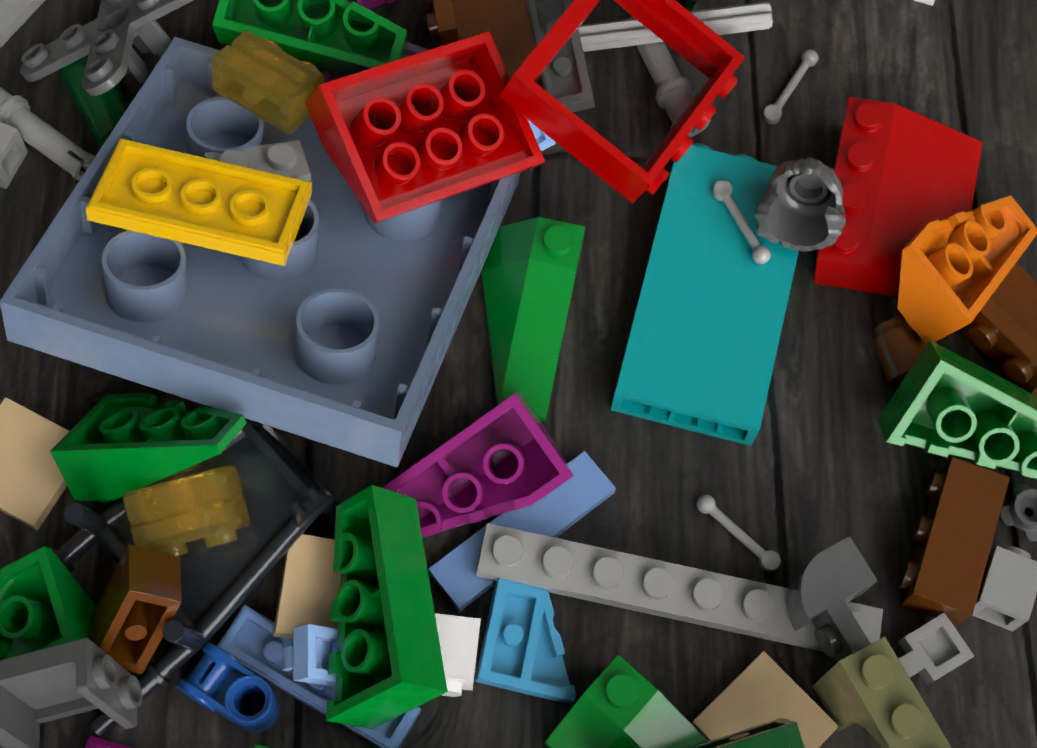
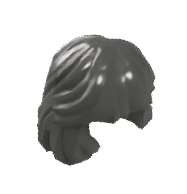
M811 157L801 158L797 161L790 160L778 165L768 183L765 197L754 214V218L758 221L756 227L758 236L765 237L771 243H779L782 247L790 248L794 251L800 250L801 252L824 249L835 244L838 237L842 234L846 223L843 187L835 171L824 165L820 160H815Z

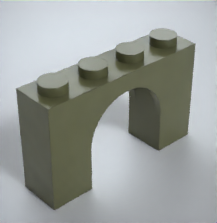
M886 637L838 661L812 686L830 718L839 726L837 728L838 732L857 723L872 735L881 748H952Z

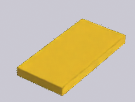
M120 138L86 206L87 221L285 266L312 195V182Z

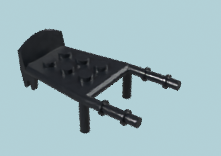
M245 418L247 424L221 454L127 494L100 514L77 502L69 503L64 509L63 515L65 520L81 528V530L62 547L57 548L54 546L51 549L69 572L75 569L73 563L98 541L117 564L121 561L129 544L180 556L182 603L173 619L163 627L164 638L175 644L157 661L152 662L150 660L146 666L147 670L137 678L142 690V701L160 685L167 687L170 684L168 678L209 641L322 512L325 514H336V506L340 503L271 426ZM100 711L88 722L90 728L101 738L118 724L103 711Z

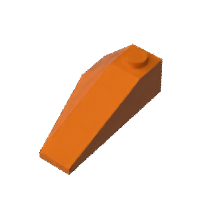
M1011 195L983 204L974 210L965 213L962 211L941 221L938 219L922 226L902 250L897 309L904 316L908 326L916 331L927 345L929 340L936 342L970 324L1036 237V226Z

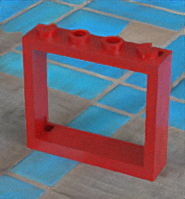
M574 0L514 73L499 97L633 204L645 191L653 195L667 179L670 173L664 169L665 165L670 159L676 163L681 159L694 142L688 136L693 127L700 131L715 114L717 108L711 103L717 95L724 99L737 84L738 79L733 76V73L742 63L745 56L676 0H613L708 77V80L641 168L535 82L601 1Z

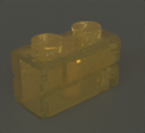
M247 30L233 40L231 46L227 45L218 52L212 61V89L288 135L296 131L304 123L305 119L308 120L310 118L305 104L318 85L324 83V75L312 63L297 60L282 51L274 41L263 40Z
M235 466L220 467L124 493L123 496L135 546L176 556L188 553L186 543L205 538L207 548L238 540L235 529L250 526V519L245 500L242 497V488Z

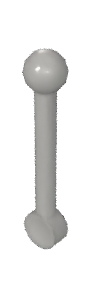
M809 49L802 53V63L776 102L765 108L763 119L766 123L776 124L780 121L781 109L807 69L817 64L819 60L815 50Z
M725 180L717 181L713 187V197L723 201L753 250V260L758 264H765L771 257L770 250L759 243L731 197L732 185Z
M702 495L698 498L696 503L698 510L703 514L709 513L759 558L760 567L764 571L772 572L779 567L781 559L778 553L772 550L765 551L716 507V502L712 496Z

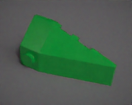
M44 546L0 569V660L86 637L91 640V617L95 611L94 603L49 547Z

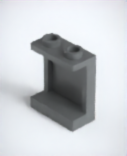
M87 637L0 660V746L3 748H39L41 723L95 709H100L125 729L137 727L138 725L137 707H140L142 704V690L138 679Z

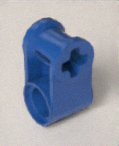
M206 642L202 647L203 656L186 680L179 679L175 687L211 712H217L247 732L261 733L268 730L276 722L280 708L278 699L269 684L246 669L228 653L210 642ZM256 693L265 695V704L259 713L252 716H245L240 713V706L247 696Z

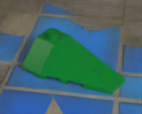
M536 217L500 226L481 270V280L484 290L497 406L513 394L521 392L540 421L545 422L586 226Z
M149 393L105 395L50 452L75 501H99L106 503L221 454L247 423L243 414L207 406L191 411L186 409L183 401L172 399L164 405L158 402L155 395Z
M617 655L584 692L544 744L549 748H690L708 741L658 689L621 656Z

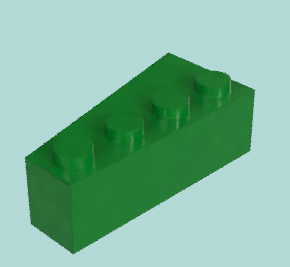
M219 0L212 24L220 44L343 77L405 58L408 49L407 30L354 1L351 3L347 0Z
M371 485L336 506L333 572L341 574L340 589L335 600H332L331 621L338 622L337 652L329 653L328 675L336 676L335 700L327 701L326 721L374 729L448 692L416 499Z

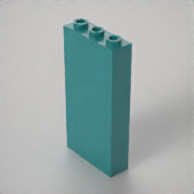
M693 143L677 163H673L611 406L612 411L752 446L760 431L799 252L782 247L779 243H771L765 237H759L757 233L758 221L754 218V214L765 197L768 183L778 166L759 162L748 155H731L714 151L709 146L699 143ZM725 180L732 185L731 197L759 243L770 250L771 257L765 264H758L753 260V250L723 201L713 197V187L717 181Z

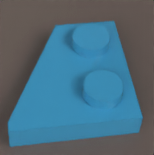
M501 578L495 582L475 682L565 704L575 702L576 691L574 685H570L562 656L565 654L560 633L554 627V610L548 590Z

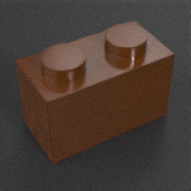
M129 544L91 617V641L129 672L143 674L163 637L164 625L173 619L182 603L180 556Z

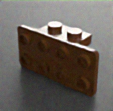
M424 0L425 4L433 2L435 12L426 14L432 41L441 40L443 46L490 31L510 79L536 48L526 0ZM540 75L539 78L535 81L536 83H538V82L540 81L541 75Z
M1016 262L974 320L959 330L1016 386L1037 396V281Z

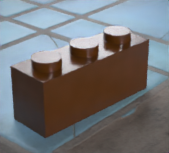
M954 457L940 471L936 469L932 471L924 492V497L931 499L926 515L921 513L918 517L911 537V542L918 544L914 559L906 560L898 581V587L905 589L900 606L933 618L945 612L955 626H959L973 615L1010 477Z

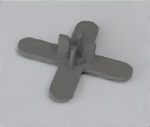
M101 0L97 19L83 26L80 24L72 25L58 39L47 45L39 43L28 49L21 58L23 64L20 68V74L26 81L34 82L88 55L82 87L90 96H98L109 91L130 72L139 83H142L147 79L148 70L145 67L144 61L132 48V44L134 43L141 53L146 54L151 51L154 55L159 54L162 57L172 40L156 19L193 0Z

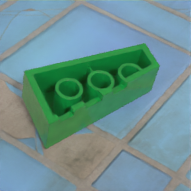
M929 340L877 419L885 441L903 447L904 444L925 448L928 453L944 457L950 454L974 460L977 465L993 469L999 466L1019 471L1022 476L1037 479V396Z

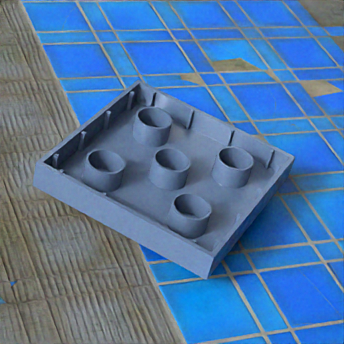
M174 37L1 298L0 307L7 341L216 409L243 414L244 418L398 467L517 188L520 172L374 224L325 151L305 105L318 85L324 82ZM122 138L204 158V153L243 151L252 146L300 140L311 172L312 195L285 266L87 221L86 206L119 139Z

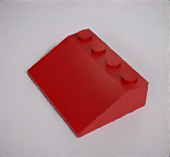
M490 31L319 84L305 104L325 151L374 224L536 167L545 162L528 120L499 97L510 78Z
M849 97L834 170L841 180L843 187L846 223L842 234L838 237L835 244L819 249L814 284L898 298L903 248L920 228L927 223L938 219L941 221L962 211L965 213L972 210L982 141L895 103Z

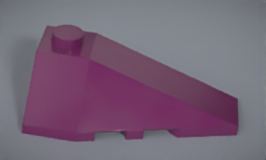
M518 392L382 488L416 499L422 538L455 527L485 520L492 516L532 506L571 479L574 474L545 426L521 392Z

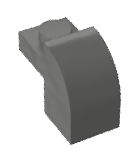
M850 536L818 553L795 577L790 586L787 599L789 619L794 630L797 631L812 622L816 627L815 636L819 646L827 656L834 657L836 662L871 644L846 603L862 595L878 580Z

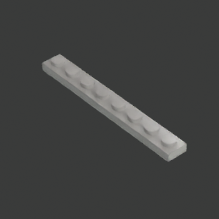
M487 523L476 577L494 581L501 578L545 589L554 594L823 652L815 636L816 627L812 622L797 631L794 630L787 608L789 588ZM847 602L848 608L869 642L872 644L878 641L881 633L883 609Z

